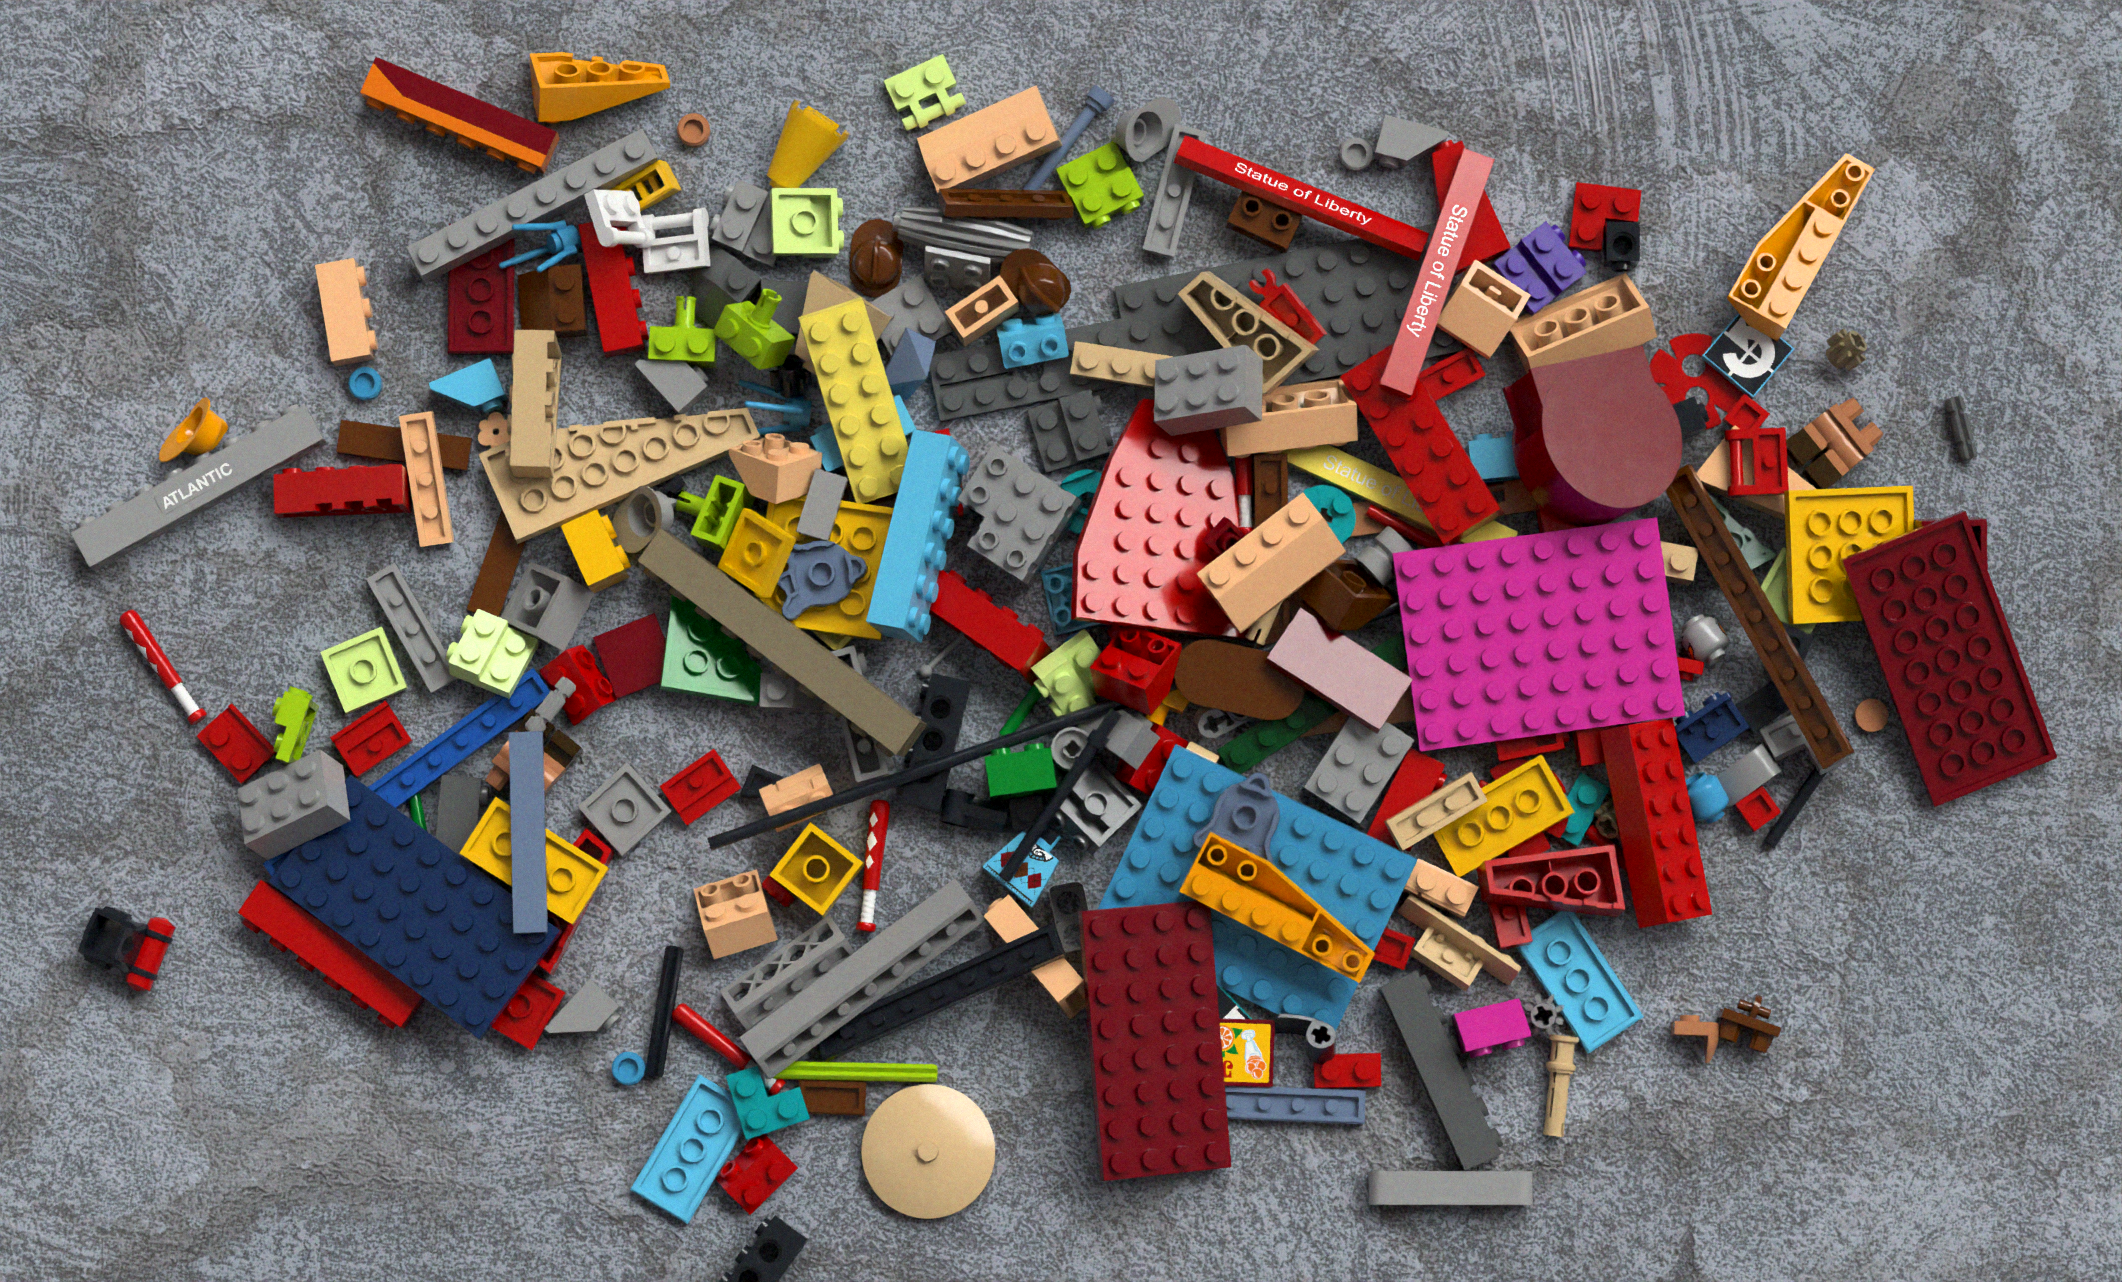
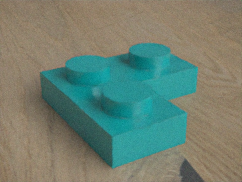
M1581 772L1579 773L1567 795V799L1575 814L1569 816L1566 829L1560 837L1561 839L1578 847L1595 816L1594 812L1600 807L1610 788Z
M758 1065L726 1075L746 1140L810 1119L800 1087L768 1097Z

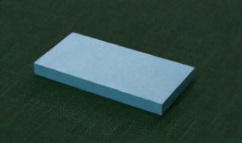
M1558 912L1531 930L1533 942L1530 945L1516 947L1548 996L1554 994L1553 1003L1556 1006L1564 1005V1009L1560 1011V1014L1574 1035L1579 1037V1042L1587 1054L1644 1017L1574 912Z
M699 1074L630 1190L689 1224L743 1133L731 1093Z

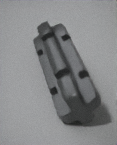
M1962 396L1948 398L1945 401L1947 414L1951 415L1949 422L1955 444L1959 446L1957 448L1958 457L1961 461L1974 459L1978 453L1975 443L1971 441L1974 438L1968 415L1964 413L1966 408Z

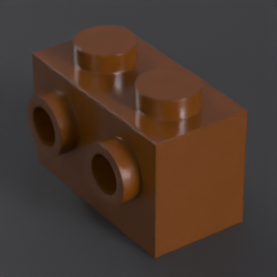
M1241 191L1227 221L1226 228L1278 252L1287 253L1301 224L1303 215Z

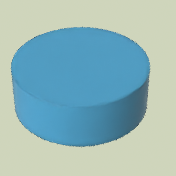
M369 367L356 369L351 374L348 382L351 393L361 401L374 400L380 395L383 388L380 375Z
M623 1052L612 1063V1074L623 1085H635L645 1075V1062L636 1053Z

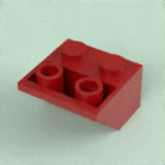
M1122 626L1090 666L1096 694L1151 716L1170 692L1182 650L1181 644L1142 628Z

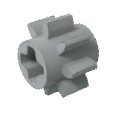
M1537 993L1535 995L1536 1004L1526 1003L1524 1006L1528 1011H1531V1015L1527 1016L1526 1019L1528 1023L1533 1022L1536 1026L1534 1029L1535 1034L1539 1032L1540 1028H1546L1547 1032L1552 1034V1024L1555 1022L1562 1025L1564 1022L1561 1017L1557 1016L1558 1012L1564 1009V1005L1556 1006L1553 1003L1554 994H1551L1548 1000H1542L1541 995ZM1540 1006H1543L1545 1010L1553 1012L1549 1016V1021L1545 1022L1543 1017L1537 1018L1536 1014H1538Z

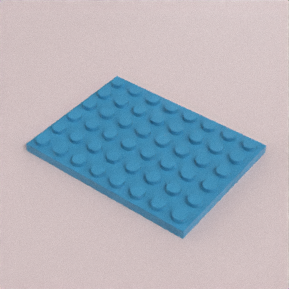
M1175 744L1098 909L1194 901L1195 899L1179 892L1200 850L1193 842V835L1211 820L1219 795L1231 785L1245 781L1248 778ZM1270 789L1280 810L1277 830L1270 842L1273 865L1374 951L1418 858ZM1210 907L1217 986L1276 1014L1302 1015L1326 1022L1333 1026L1336 1032L1358 986V982Z

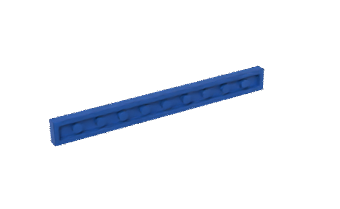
M532 668L522 675L510 699L496 694L368 788L396 809L400 808L440 779L441 775L447 774L523 719L531 708L533 710L538 708L550 693L549 688L536 670ZM293 849L262 863L271 877L274 876Z

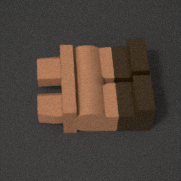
M1851 398L1839 406L1836 403L1786 440L1787 455L1798 469L1825 448L1827 449L1826 453L1802 471V474L1816 489H1829L1874 450L1873 446L1883 436L1881 430L1873 422L1861 431L1852 423L1855 418L1864 412L1855 398Z
M530 709L524 717V721L515 732H529L526 730L525 724L531 716L536 715L535 710ZM548 722L545 724L546 729L543 731L545 746V796L584 752L582 747ZM509 740L491 761L494 766L485 780L499 793L510 780Z

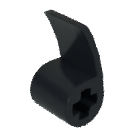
M1278 1014L1276 1016L1275 1034L1285 1033L1306 1036V1055L1313 1063L1324 1064L1334 1058L1336 1052V1032L1333 1026L1318 1019L1302 1015Z

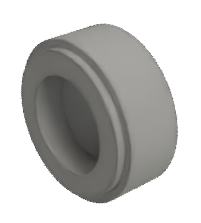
M1350 138L1341 146L1339 153L1340 162L1349 171H1363L1372 160V148L1362 138Z

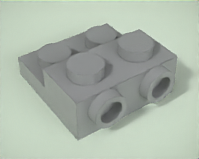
M738 179L735 186L729 184L725 191L722 202L727 205L722 216L716 214L709 228V232L713 233L712 241L716 245L773 269L779 256H772L769 192Z

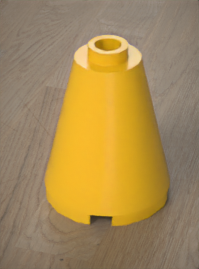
M794 99L789 108L767 172V176L771 178L769 185L773 188H799L848 139L850 133L845 130L841 135L836 131L839 127L837 123L810 106H807L804 110L798 108L801 101Z

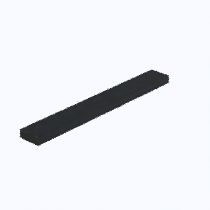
M1051 923L874 1002L817 1044L822 1060L829 1062L1065 957L1066 953L1055 925Z

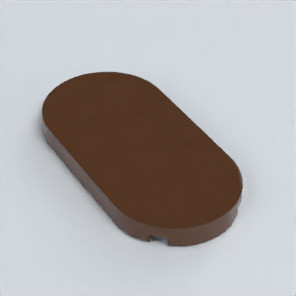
M1211 639L1195 641L1181 651L1173 678L1178 691L1186 700L1193 704L1264 720H1279L1289 716L1299 707L1305 693L1303 686L1265 663L1270 652Z

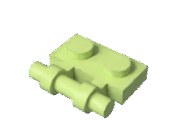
M943 54L883 81L897 113L907 108H910L912 115L901 119L906 131L917 126L921 129L929 125L928 121L943 114L949 116L956 113L955 109L966 104L961 92L950 98L946 90L957 86V83ZM935 95L937 96L939 103L925 109L921 108L920 102Z

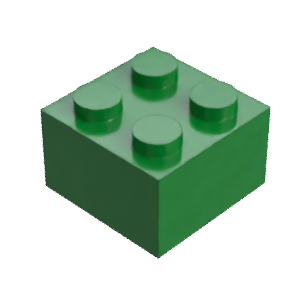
M1043 743L1025 745L1024 751L1011 753L1010 748L991 750V756L985 757L991 801L996 802L1009 800V798L1052 794L1057 789L1051 747L1044 748Z

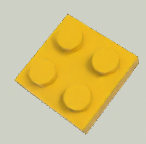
M743 508L717 567L761 597L771 598L797 538L754 510Z

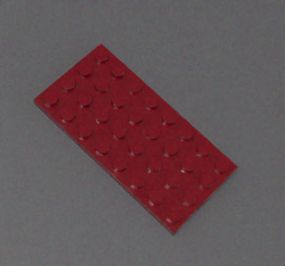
M1959 511L1839 559L1932 806L1937 807L2057 758L1966 511Z
M1194 900L1078 911L1100 1180L1110 1181L1230 1168L1231 1155L1210 907Z

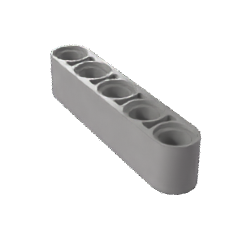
M1368 1171V1205H1533V1171Z

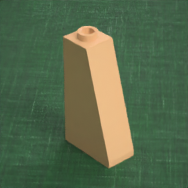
M1734 425L1732 429H1739V428H1738L1736 425ZM1724 438L1696 474L1705 489L1729 498L1727 487L1731 486L1729 444ZM1751 440L1742 441L1744 485H1753ZM1788 467L1789 490L1816 489ZM1784 495L1729 498L1785 521Z
M1009 894L1004 899L999 898L988 907V912L984 915L989 925L1005 944L1039 929ZM1064 957L1030 972L1069 1019H1072L1086 1007L1084 980Z

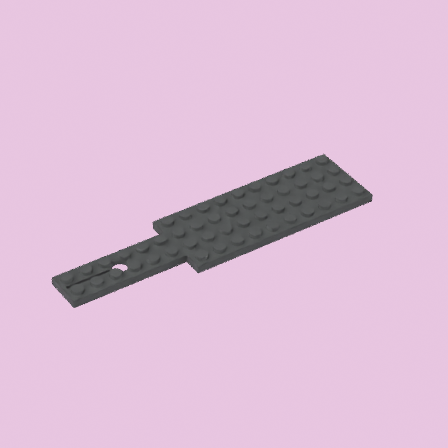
M1436 223L1415 227L1430 233L1419 261L1358 238L1115 286L1120 319L1065 329L1069 352L1068 357L1041 362L1044 372L1036 382L1029 383L1021 379L1018 375V367L1008 369L1004 367L999 343L932 356L929 369L940 423L1058 400L1059 398L1089 389L1093 393L1128 386V384L1070 376L1075 341L1173 357L1223 349V346L1178 295L1201 272L1208 271L1259 306L1266 298L1262 294L1253 292L1249 282L1255 279L1260 286L1264 287L1267 280L1261 272L1264 269H1270L1276 276V285L1279 287L1283 283H1287L1328 333L1314 345L1320 350L1278 387L1340 377L1395 342ZM1450 288L1448 290L1444 305L1448 300L1449 296L1451 295ZM1436 326L1424 360L1456 354L1463 350V345L1460 341ZM1134 386L1137 402L1142 399L1154 400L1155 389Z

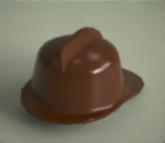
M882 219L869 220L858 227L852 238L849 265L850 279L858 291L870 297H880L895 289L899 284L902 274L903 240L897 238L898 232L892 231L893 224L889 221Z
M1029 248L1018 249L1008 254L1002 262L1001 278L1015 298L1028 311L1037 315H1047L1053 312L1057 314L1069 300L1071 294L1069 279L1039 251Z

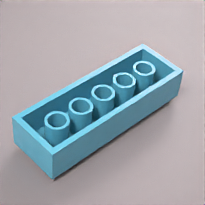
M913 429L866 619L868 624L884 636L922 643L923 635H926L930 628L931 617L929 611L931 603L936 601L939 586L936 582L939 570L942 571L946 564L947 555L944 550L947 538L950 539L954 531V520L952 517L955 507H958L960 501L957 499L962 493V488L960 487L962 477L967 474L970 466L968 451L949 435Z

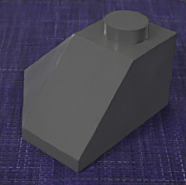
M712 243L709 247L710 267L692 269L694 297L697 298L695 314L714 329L725 305L752 300L761 289V278L737 258Z

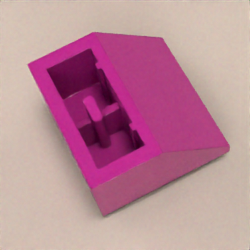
M1519 998L1452 1015L1461 1054L1469 1052L1470 1059L1493 1053L1491 1048L1493 1046L1502 1045L1503 1051L1525 1045L1524 1039L1532 1036Z

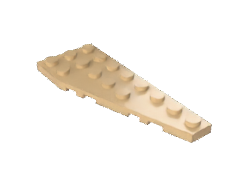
M748 408L710 411L708 414L686 416V414L673 415L672 418L655 419V417L608 421L603 422L604 424L569 425V428L557 429L554 478L514 477L510 466L505 465L506 446H511V441L478 455L515 540L519 544L596 509L599 510L629 497L639 486L651 488L674 478L677 474H684L728 455L729 448L742 445L745 440H758L761 437Z

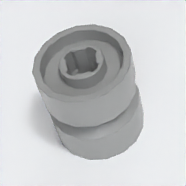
M1389 526L1374 539V546L1367 545L1354 558L1355 562L1383 588L1395 578L1392 553L1413 551L1412 547Z
M1076 727L1064 728L1053 738L1051 744L1053 763L1062 772L1068 773L1088 743L1086 738L1089 734L1083 729Z

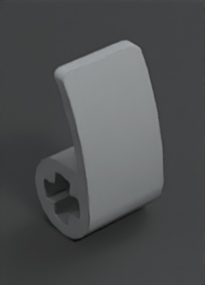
M1761 744L1716 777L1728 795L1729 803L1727 806L1732 807L1782 770L1763 744Z

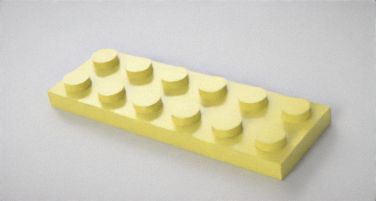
M862 297L798 317L855 503L863 504L897 493L909 448Z

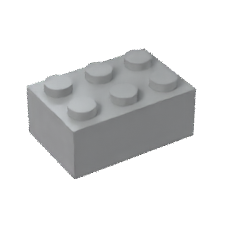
M1247 345L1155 360L1154 422L1169 435L1174 436L1262 421L1263 359Z
M1348 716L1302 788L1360 824L1413 744L1414 739L1387 721L1378 734Z
M322 750L315 751L238 789L244 845L267 860L351 821L343 765Z

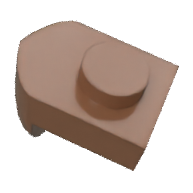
M1680 1015L1679 1021L1671 1022V1036L1704 1037L1705 1063H1709L1718 1045L1720 1023L1700 1022V1016Z

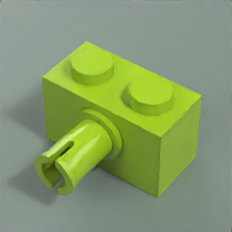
M771 289L762 290L756 306L750 301L725 305L713 330L716 336L758 370L782 366L796 339L772 320L782 297L777 295L774 298L777 292Z
M676 296L675 325L671 327L650 326L648 359L684 361L690 367L697 365L701 368H717L718 336L713 333L714 329H703L694 326L697 298L687 296L686 310H684V296Z
M716 474L706 499L690 494L687 491H682L679 497L683 498L684 502L677 499L676 510L697 517L690 535L702 546L724 553L743 508L751 509L756 497L750 494L745 484Z

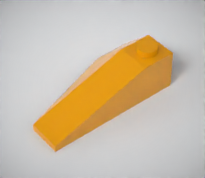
M565 52L531 53L529 55L533 105L539 122L558 123L560 121L574 120L670 88V80L665 65L625 60L616 65L604 62L603 57L592 56L591 61L573 59V53Z

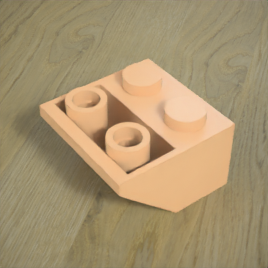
M1475 259L1462 274L1443 306L1436 326L1489 360L1517 320L1531 295Z
M776 433L766 434L765 438L758 440H745L742 445L729 448L728 453L750 494L774 504L808 494L815 469L821 470L822 465L821 452L810 449V446L806 443L785 440L783 435Z
M757 869L693 889L703 930L714 960L778 940Z

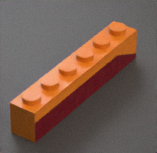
M375 57L360 91L362 97L367 100L366 105L374 110L384 112L386 108L397 113L395 117L403 122L414 125V122L418 121L427 125L426 130L432 134L444 137L445 133L456 137V143L472 150H474L475 146L487 150V156L500 162H504L506 158L517 162L516 167L532 175L535 174V171L545 173L560 139L557 131L378 57Z

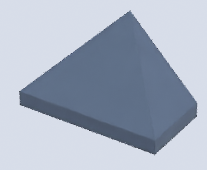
M907 327L905 328L885 368L892 394L896 396L900 394L902 399L908 400L927 379L936 344L935 340Z

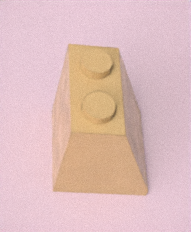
M813 270L809 279L802 316L861 296L847 286ZM862 297L877 342L892 317ZM800 327L795 354L805 361L803 367L815 374Z

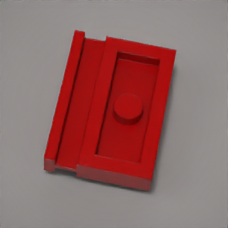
M384 701L330 737L356 778H360L413 742L387 701Z
M232 703L197 735L198 739L243 785L273 755L277 754V752L273 751L274 746Z
M712 749L659 786L687 827L742 789L715 749Z

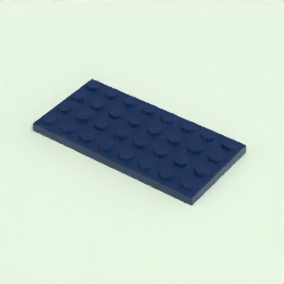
M349 775L345 780L351 821L295 847L269 882L478 1039L482 1040L561 935L562 931L548 922V933L514 934L513 898L511 893L352 775Z

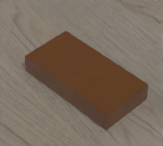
M799 1079V1087L801 1088L809 1114L865 1116L867 1082Z

